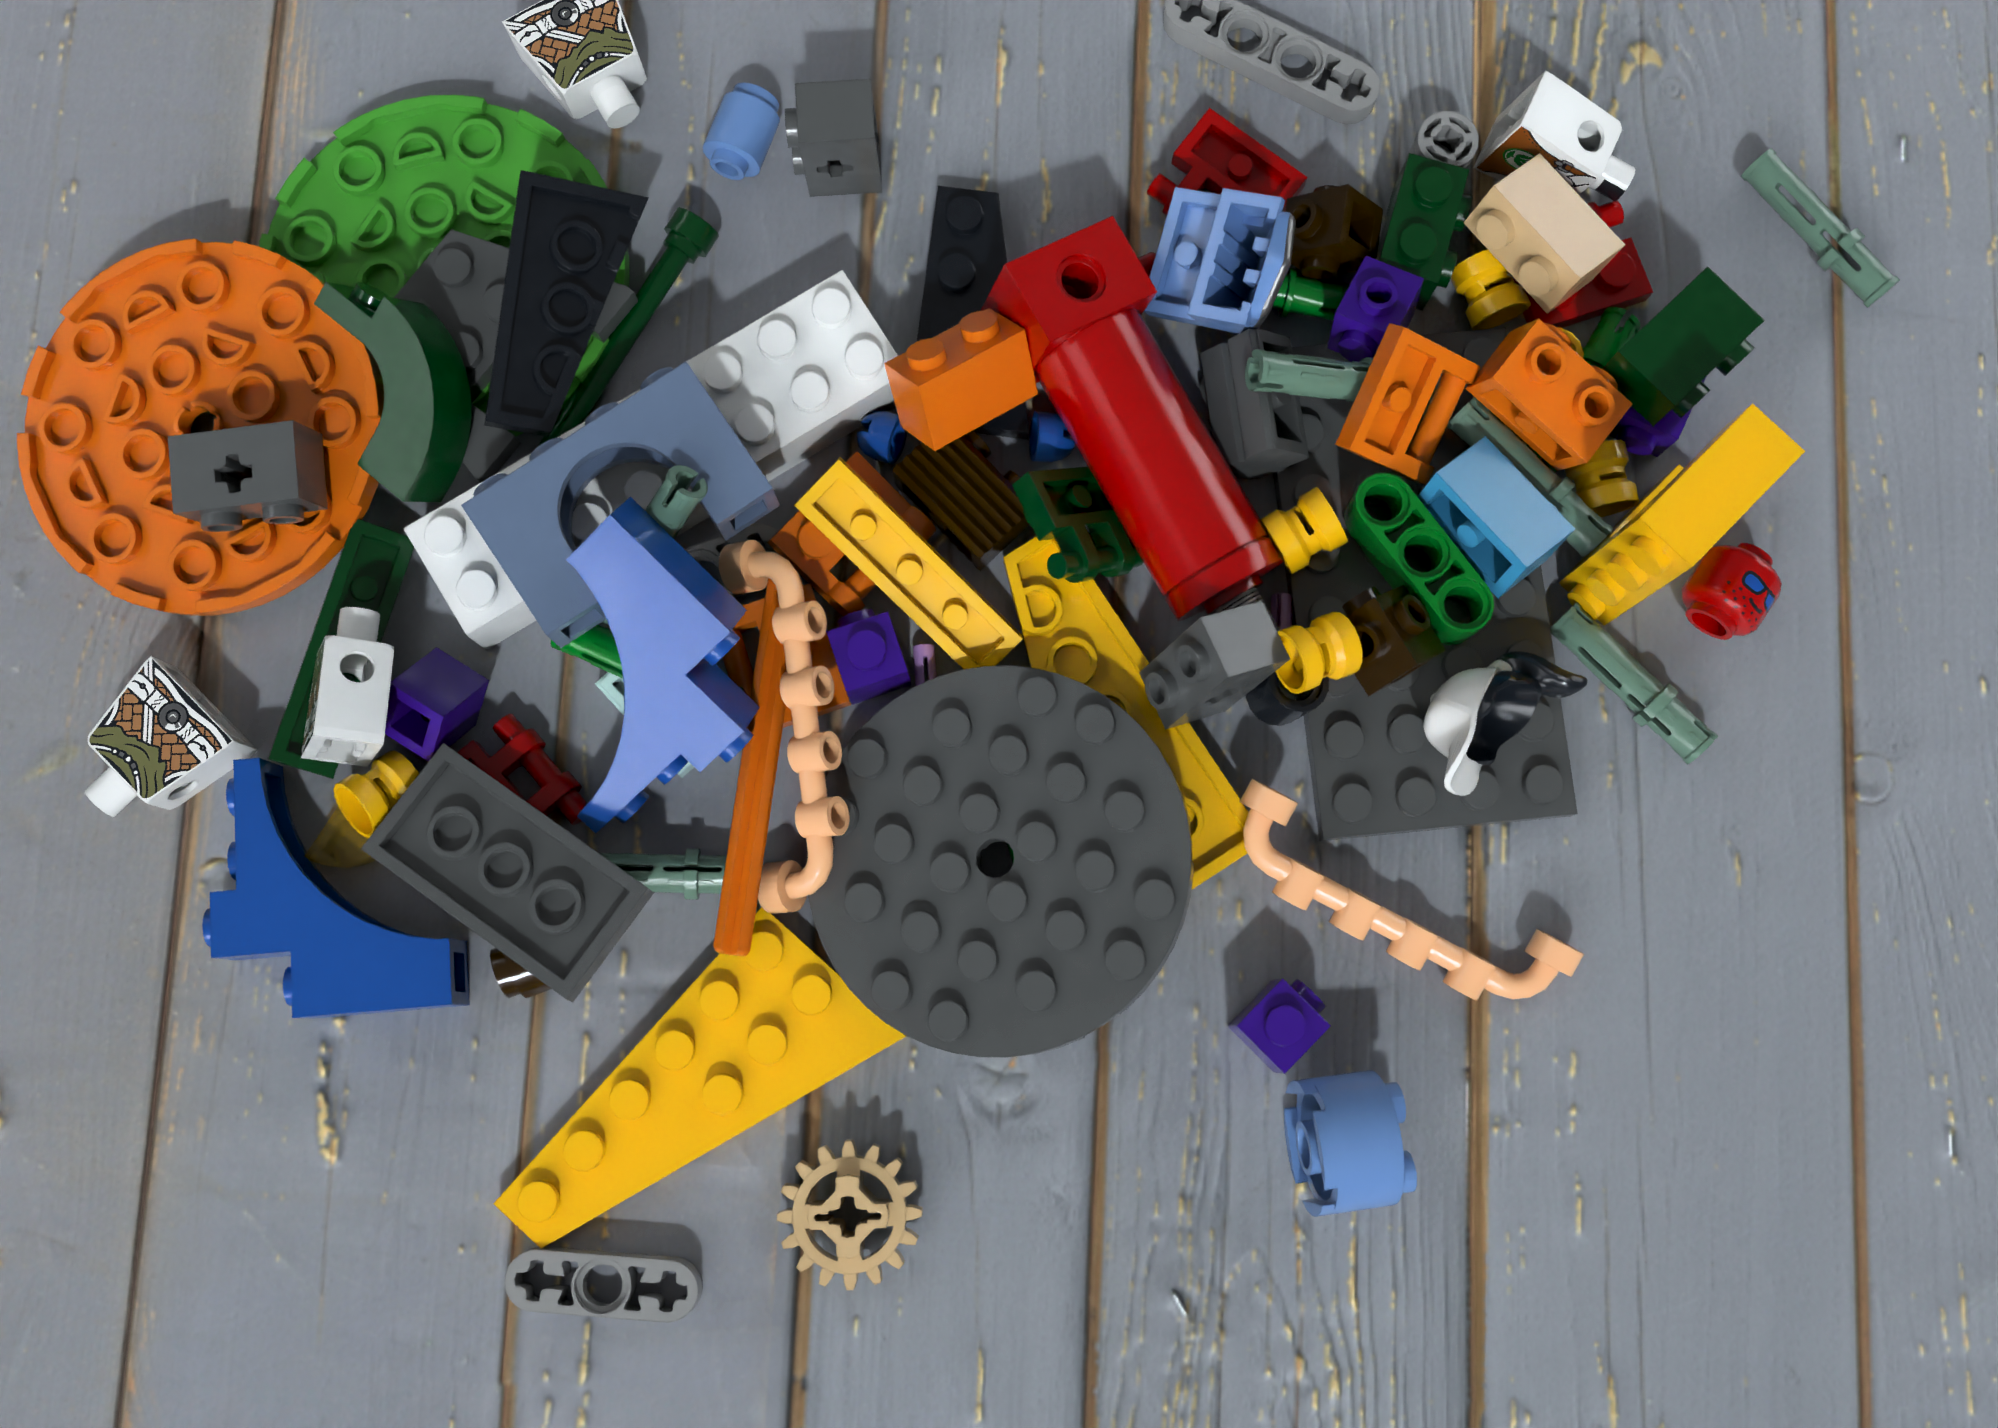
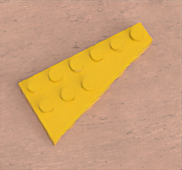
M1036 536L1003 557V564L1030 667L1063 675L1105 695L1124 709L1145 730L1159 748L1175 775L1190 819L1192 862L1194 863L1193 890L1248 854L1244 847L1243 836L1248 810L1240 802V798L1190 723L1165 730L1157 710L1150 704L1147 698L1145 684L1139 674L1149 662L1095 581L1092 579L1085 582L1072 583L1065 578H1053L1048 572L1047 561L1052 554L1061 552V549L1056 539L1039 541Z

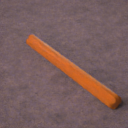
M769 578L750 696L760 708L747 726L754 736L742 749L713 944L716 952L732 956H746L751 949L786 709L780 694V679L783 673L787 671L784 644L777 640L772 627L773 613L779 607L776 585Z

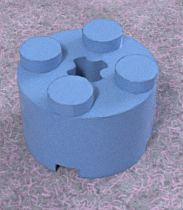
M1373 1070L1289 1082L1286 1093L1297 1094L1296 1107L1284 1108L1287 1152L1295 1184L1308 1182L1314 1199L1302 1200L1312 1216L1318 1217L1393 1206L1400 1201L1403 1193L1416 1190L1417 1173L1411 1154L1407 1150L1403 1151L1399 1123H1404L1406 1104L1403 1092L1397 1082L1384 1083L1381 1077Z

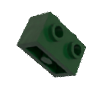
M1409 153L1394 184L1379 238L1376 260L1424 278L1416 309L1423 311L1436 287L1447 288L1458 255L1457 251L1448 249L1453 230L1462 232L1465 226L1464 222L1470 212L1473 196L1463 193L1469 169Z
M1706 267L1618 350L1602 369L1616 380L1618 384L1617 390L1633 403L1632 407L1652 426L1658 423L1670 410H1673L1682 418L1710 391L1702 380L1715 367L1726 376L1755 348L1746 338L1765 320L1715 272Z

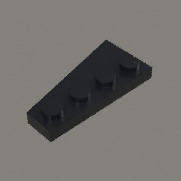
M520 171L484 426L546 437L550 436L649 197L533 172Z
M938 186L917 341L931 339L959 324L966 315L980 311L1004 264L1007 263L999 193ZM1025 402L973 431L977 434L1028 440L1029 430Z

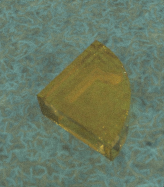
M339 807L336 808L304 856L315 863L335 868H354L375 861L374 858L361 850L369 838L359 834L350 825Z

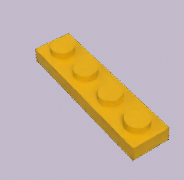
M841 457L794 504L811 523L963 669L996 666L1023 639L1022 634Z

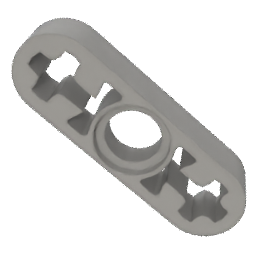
M549 1246L542 1249L535 1247L518 1255L510 1263L505 1274V1290L515 1306L529 1312L669 1323L678 1321L691 1312L698 1304L703 1290L701 1275L694 1264L681 1257ZM537 1261L543 1262L545 1274L565 1276L571 1273L569 1262H577L578 1267L571 1282L573 1301L565 1299L569 1290L568 1285H551L541 1291L540 1297L535 1296L533 1284L523 1282V1273L535 1268ZM597 1265H609L615 1268L621 1276L622 1291L614 1302H598L588 1292L587 1277L590 1271ZM635 1267L644 1268V1273L640 1280L643 1283H659L666 1278L668 1271L676 1272V1282L681 1286H687V1295L680 1296L675 1300L673 1307L665 1306L663 1294L643 1292L638 1296L640 1306L631 1305L630 1302L637 1288Z

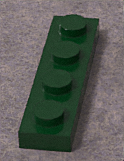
M360 519L350 529L269 752L268 760L330 779L334 778L339 763L301 758L316 656L324 637L328 635L336 636L340 609L344 607H359L378 612L380 614L377 642L381 643L414 550V546L408 536ZM342 673L348 680L360 682L353 674Z

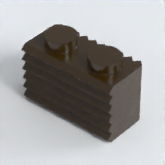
M975 431L965 434L936 451L922 442L892 470L895 485L981 571L1029 526L1023 513V507L1012 486L1021 477L1011 470L1003 476L987 460L991 455V451Z

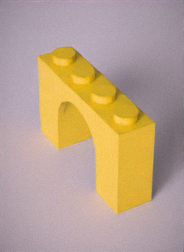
M1752 404L1731 421L1685 468L1682 465H1678L1661 479L1640 500L1639 504L1634 506L1613 527L1612 532L1559 582L1569 592L1567 594L1569 602L1572 606L1577 602L1593 620L1597 619L1605 626L1692 568L1806 451L1757 406Z

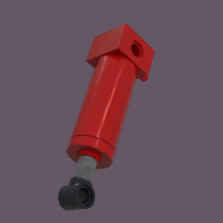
M1110 216L1004 264L980 311L990 308L1025 329L1036 383L1040 382L1159 590L1163 596H1167L1165 600L1177 621L1188 619L1204 610L1207 615L1263 601L1264 599H1260L1261 595H1258L1259 591H1257V588L1263 584L1261 577L1279 566L1284 559L1272 539L1268 538L1269 534L1141 316L1157 294V290L1149 278L1156 253L1149 252L1138 258L1114 216ZM1274 672L1246 694V699L1250 710L1259 720L1268 725L1282 726L1292 723L1324 702L1329 691V678H1323L1321 684L1314 689L1295 694V700H1292L1281 691L1278 684L1279 678L1276 672Z

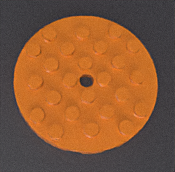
M185 239L147 248L118 261L84 285L60 311L65 319L56 329L46 348L37 346L27 370L21 395L28 397L25 432L17 433V450L21 477L32 511L47 538L73 569L90 577L98 585L110 591L111 595L132 604L173 614L213 616L241 612L264 605L286 595L322 570L342 550L350 529L358 519H363L369 509L379 484L376 479L357 465L379 425L384 405V386L378 364L368 348L314 304L325 284L324 282L282 255L260 246L236 240L233 243ZM207 411L217 417L213 420V430L294 420L322 434L328 509L304 512V521L298 523L269 524L263 522V517L242 520V529L235 531H204L201 529L200 522L173 514L168 436L190 434L194 419Z

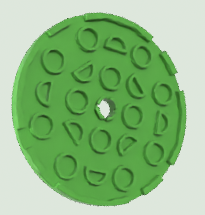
M429 95L410 98L381 106L358 116L335 130L333 133L337 138L324 147L310 162L303 158L277 194L275 199L280 204L272 219L268 234H261L259 246L282 255L291 262L306 269L324 283L330 282L355 287L357 282H364L394 298L450 230L509 248L521 170L607 188L592 162L586 159L579 150L568 142L561 131L523 109L516 112L504 107L487 104L484 98L477 96ZM628 249L614 282L629 287L630 283ZM591 335L562 408L577 389L580 382L584 381L607 346L609 338L603 343ZM490 382L472 403L485 414ZM508 430L515 436L523 434V432Z

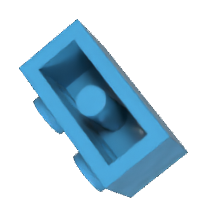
M1486 436L1438 470L1417 496L1497 599L1543 564L1575 530L1558 509L1532 485L1510 459L1504 456Z

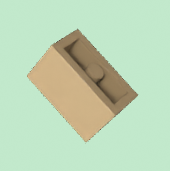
M1540 153L1493 185L1464 222L1467 228L1547 314L1592 281L1625 246L1623 241Z

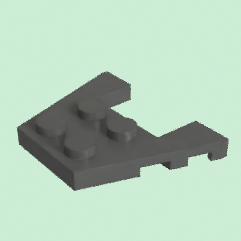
M450 230L394 298L419 302L427 306L444 324L461 354L471 394V427L463 463L472 476L481 483L495 475L521 444L516 436L506 429L484 426L486 414L472 404L491 380L509 248ZM613 282L592 333L601 342L604 343L638 302L633 290L625 285Z

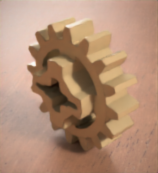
M846 1140L843 1145L842 1156L836 1158L832 1150L827 1145L818 1148L820 1166L815 1168L804 1160L800 1161L795 1168L799 1176L804 1180L801 1185L786 1183L782 1187L781 1193L794 1201L793 1208H787L777 1213V1221L793 1224L794 1232L781 1242L783 1249L800 1246L804 1254L796 1268L802 1272L813 1263L822 1267L819 1276V1284L822 1286H826L834 1274L839 1273L843 1274L846 1290H854L859 1273L866 1272L872 1283L877 1285L883 1279L881 1263L886 1261L897 1269L903 1266L905 1260L897 1249L898 1244L916 1245L919 1235L906 1227L907 1221L915 1220L923 1215V1207L907 1204L906 1197L917 1189L918 1184L916 1180H906L901 1183L898 1181L895 1175L899 1172L903 1163L899 1157L892 1160L886 1166L878 1162L881 1146L874 1143L865 1156L857 1155L854 1140ZM837 1171V1177L835 1178L836 1190L827 1200L808 1202L815 1185L824 1176ZM862 1171L870 1173L879 1179L889 1191L892 1199L877 1198L864 1185V1173ZM846 1196L854 1197V1204L857 1209L867 1210V1213H880L871 1214L870 1217L861 1219L856 1225L855 1231L846 1230L845 1219L834 1218V1215H822L839 1209L844 1204ZM893 1226L891 1235L884 1245L874 1253L864 1257L865 1238L873 1229ZM810 1230H822L836 1244V1256L825 1251L815 1241Z

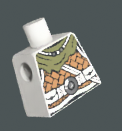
M541 0L502 21L522 61L572 118L581 119L598 109L608 127L615 129L628 125L638 116L640 108L630 91L643 85L647 77L618 0Z
M359 607L341 608L336 636L328 635L324 637L315 661L301 758L368 767L383 746L394 646L377 642L380 614L378 612ZM342 673L353 674L360 682L350 681Z
M150 656L88 735V745L103 759L109 768L87 787L84 792L95 806L112 817H115L136 796L149 805L171 810L180 806L233 769V760L248 759L258 750L177 667Z

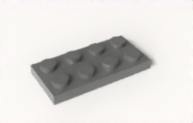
M444 743L361 848L365 853L571 1002L575 1001L654 894L649 888Z

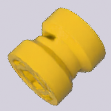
M1488 249L1468 257L1454 267L1451 281L1456 292L1466 297L1469 305L1465 313L1473 330L1490 329L1500 326L1519 316L1530 307L1531 303L1525 289L1520 284L1514 283L1511 274Z
M1623 440L1604 441L1588 463L1564 469L1566 476L1574 481L1576 494L1600 517L1623 512L1633 508L1640 502L1636 484L1628 480L1626 476L1625 466L1629 462V456L1625 441Z
M1314 487L1299 496L1297 505L1286 512L1276 509L1260 519L1269 534V538L1272 539L1284 559L1283 563L1291 574L1309 565L1311 556L1322 549L1332 552L1348 542L1340 521L1318 487ZM1305 522V524H1306L1307 528L1309 529L1311 535H1308V533H1307V531H1306V529L1304 528V526H1303L1302 523Z
M1333 611L1316 617L1311 621L1308 628L1293 625L1277 631L1290 660L1275 672L1283 686L1291 693L1300 694L1314 689L1321 684L1322 679L1325 677L1334 680L1347 677L1358 672L1361 667L1362 647L1359 636L1350 620L1340 612Z
M395 750L388 751L372 762L370 771L363 775L351 774L336 783L333 788L334 797L339 809L350 825L362 836L370 838L419 775V772L404 755Z

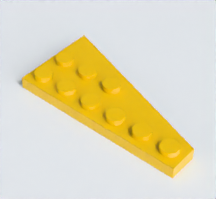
M761 907L755 915L751 949L748 955L732 956L719 953L493 1204L542 1249L907 1036L886 1024L870 1011L853 994L840 975L777 917L766 912Z

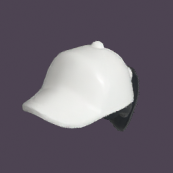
M1521 651L1503 654L1487 668L1468 669L1450 677L1441 685L1436 693L1431 695L1430 705L1423 724L1428 741L1448 758L1444 777V786L1447 791L1459 796H1465L1474 791L1478 783L1481 766L1491 765L1496 759L1500 746L1526 726L1537 707L1541 695L1553 698L1570 696L1587 685V678L1568 672L1536 654Z

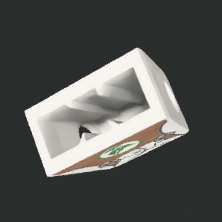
M1546 70L1497 116L1473 167L1484 174L1502 180L1540 153L1578 194L1589 187L1613 201H1617L1624 194L1636 170L1635 167L1611 155L1622 132L1620 121Z

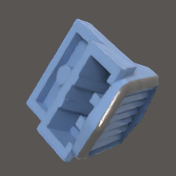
M1175 187L1149 277L1157 290V294L1144 312L1152 317L1223 330L1235 335L1247 329H1259L1269 315L1291 265L1296 222L1290 212L1282 211L1285 200L1282 197L1226 188L1222 189L1221 194Z

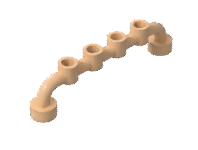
M746 540L727 544L723 547L719 556V572L725 587L733 594L738 595L763 590L767 586L768 578L776 585L779 607L773 613L772 627L777 640L784 644L787 671L783 673L780 679V694L784 704L791 709L794 736L788 743L787 757L793 771L799 774L802 801L798 803L795 810V824L799 834L806 839L808 859L803 869L800 864L793 860L765 863L762 867L758 901L761 907L768 913H788L799 911L803 907L806 897L814 894L827 881L833 867L834 848L832 836H840L847 831L850 816L848 806L841 797L827 796L825 771L835 770L839 767L842 759V747L839 738L834 732H820L817 706L827 705L832 701L834 681L826 667H812L809 642L824 637L827 629L826 614L823 607L817 601L805 602L804 590L799 574L789 560L777 553L766 552L764 547L756 540Z
M1251 779L1240 800L1242 804L1251 808L1243 829L1245 850L1255 866L1266 875L1278 880L1272 893L1305 911L1308 909L1312 899L1335 910L1329 920L1332 925L1364 941L1370 929L1391 940L1386 952L1412 968L1421 971L1427 959L1448 970L1443 982L1474 1000L1479 999L1484 989L1509 999L1530 998L1545 990L1555 979L1559 971L1572 977L1584 956L1579 950L1536 929L1524 952L1535 958L1532 965L1522 973L1513 974L1507 972L1477 954L1438 936L1420 924L1381 906L1363 894L1335 882L1306 864L1277 851L1269 840L1270 827L1274 821L1286 826L1298 805L1296 801L1255 779Z

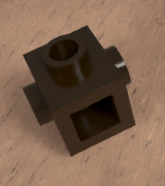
M1349 184L1341 186L1324 185L1315 188L1312 193L1287 198L1285 212H1290L1296 222L1291 264L1300 269L1304 277L1329 282L1336 280L1339 274L1358 271L1365 256L1377 259L1383 209Z
M1405 585L1380 594L1376 586H1373L1342 606L1347 618L1355 627L1361 642L1362 664L1359 671L1354 674L1368 696L1400 681L1446 651L1430 626L1431 620L1427 609L1420 600L1410 595Z

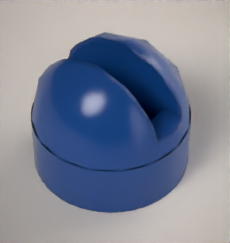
M874 411L861 420V424L868 429V432H857L858 446L865 455L874 460L892 465L896 463L903 451L907 431L901 427L898 414L887 411Z
M1038 411L1033 413L1029 433L1031 461H1060L1068 457L1075 448L1073 440L1064 438L1071 435L1059 414Z

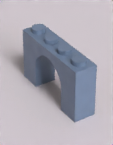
M686 361L674 369L672 367H665L652 373L642 382L639 392L620 404L611 402L597 408L587 417L585 426L567 438H554L544 442L531 453L529 462L509 475L501 473L486 479L474 490V497L461 505L544 633L560 648L606 619L590 588L577 570L566 560L576 550L572 537V517L575 505L585 487L600 473L614 466L630 462L652 463L667 469L682 465L695 470L699 474L689 488L692 490L697 481L704 478L708 491L704 499L700 501V504L725 541L780 506L772 486Z

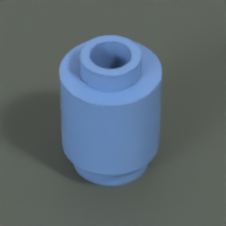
M738 83L734 86L732 92L726 93L723 96L702 147L705 156L710 160L711 168L721 176L731 180H742L744 177H754L759 174L780 123V118L777 114L779 102L769 91L755 84Z

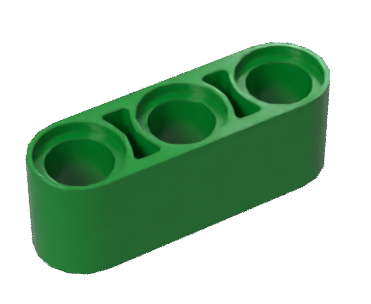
M1376 473L1367 477L1353 494L1344 512L1345 525L1350 535L1392 589L1405 585L1410 595L1422 602L1429 613L1430 626L1441 643L1457 645L1468 640L1491 619L1494 610V598L1489 587L1405 481L1399 476L1390 473ZM1368 498L1383 500L1392 511V519L1389 521L1373 519L1364 507V500ZM1415 547L1425 552L1431 561V571L1419 572L1413 570L1404 558V549ZM1454 597L1467 605L1470 611L1469 624H1460L1448 617L1444 608L1445 598Z

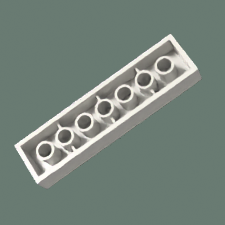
M843 270L686 361L768 482L863 426L861 420L874 411H888L895 407L884 363L898 355ZM640 389L625 397L624 399L618 401L617 403L620 404L621 402L628 399L635 393L639 392ZM585 422L579 424L578 426L574 427L573 429L569 430L568 432L562 434L557 438H567L574 432L584 427ZM531 453L495 475L501 473L509 475L529 462ZM630 462L609 468L596 476L585 487L574 508L572 537L575 548L577 549L630 496L645 510L665 480L669 469L652 463ZM479 483L403 529L465 634L485 650H488L535 622L536 619L461 506L474 497V490L481 484ZM700 502L677 536L709 518Z

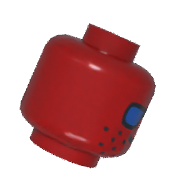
M1740 543L1737 547L1718 545L1711 548L1699 561L1682 588V601L1687 608L1686 617L1689 622L1703 633L1721 640H1728L1732 636H1745L1754 632L1760 626L1781 592V579L1771 567L1773 560L1770 555L1761 548L1749 543Z

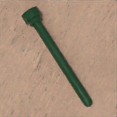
M681 207L676 209L664 228L668 235L664 239L663 244L667 248L637 292L638 302L608 337L609 342L599 360L564 404L550 436H544L538 446L548 440L561 436L584 422L687 262L694 264L699 256H707L718 239L719 234L701 217Z

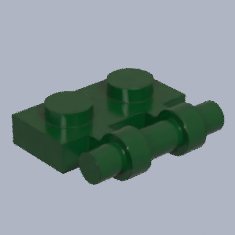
M1088 466L1028 471L1012 484L1023 507L1025 519L1034 529L1038 540L1056 539L1061 549V552L1052 554L1047 561L1048 572L1053 578H1065L1069 582L1079 583L1094 579L1098 573L1105 577L1123 576L1128 574L1133 568L1143 564L1142 558L1133 543H1130L1123 525ZM1089 534L1092 535L1097 547H1095Z

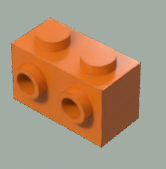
M990 308L966 315L959 324L931 339H923L913 343L907 348L906 352L884 363L901 427L934 451L1038 395L1025 329Z
M1538 318L1510 331L1479 370L1474 383L1468 384L1465 389L1554 469L1559 471L1588 463L1633 403L1617 390L1618 384L1608 372L1597 366L1590 365L1571 348L1572 343L1562 330L1554 325L1543 323Z

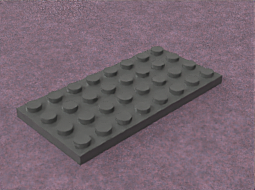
M1506 327L1421 336L1476 363L1482 368L1507 336ZM1328 344L1291 347L1293 355L1298 354L1349 361L1340 353L1328 349ZM1468 384L1465 385L1450 420L1474 397L1465 389ZM1299 396L1309 458L1289 467H1280L1279 471L1273 473L1277 509L1286 512L1297 505L1299 496L1314 487H1318L1335 512L1348 538L1346 544L1332 552L1322 549L1311 556L1309 565L1293 574L1285 566L1288 593L1292 596V626L1298 625L1308 628L1311 621L1316 617L1333 611L1340 612L1347 617L1342 606L1373 586H1376L1380 594L1392 590V587L1350 535L1345 525L1344 512L1360 484L1367 477L1376 473H1390L1399 476L1405 481L1417 496L1425 485L1400 476L1383 466L1335 445L1354 402ZM1446 427L1429 464L1435 468L1430 479L1438 470L1470 448L1464 440L1448 427ZM1377 498L1364 500V507L1373 519L1379 521H1389L1392 519V511L1383 500ZM1305 522L1302 523L1303 526H1304V528L1306 529L1308 535H1311V533H1310L1309 529L1307 528ZM1415 547L1404 549V558L1413 570L1419 572L1431 571V561L1425 552ZM1541 565L1499 599L1492 593L1494 610L1491 619L1471 638L1457 645L1443 644L1446 651L1400 681L1368 696L1355 674L1338 680L1329 678V691L1324 702L1316 709L1304 715L1319 841L1571 817L1578 814L1561 698L1541 695L1537 707L1526 726L1500 746L1496 759L1491 765L1481 766L1478 783L1474 791L1465 796L1452 794L1445 788L1444 777L1448 758L1428 741L1423 728L1431 695L1436 693L1441 685L1450 677L1461 671L1487 668L1501 655L1513 651L1533 653L1556 665ZM1454 597L1445 598L1444 608L1448 617L1457 623L1469 624L1470 611L1467 605Z

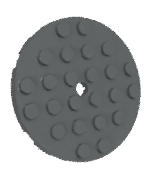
M1010 665L964 669L933 678L893 699L875 713L844 747L839 767L835 770H830L826 777L827 796H839L846 802L850 821L848 829L843 835L832 836L834 848L833 867L827 881L814 894L808 895L815 927L833 967L853 994L882 1021L914 1040L947 1052L975 1057L1008 1058L1036 1055L1064 1047L1085 1038L1086 1035L1127 1010L1145 992L1161 971L1176 944L1189 906L1194 874L1190 819L1183 794L1173 771L1145 730L1124 709L1105 695L1081 682L1041 669ZM994 842H1006L1013 850V865L1008 873L1003 876L989 877L982 869V855L980 853L982 849H986L987 846ZM806 847V863H807L808 851H807V847Z

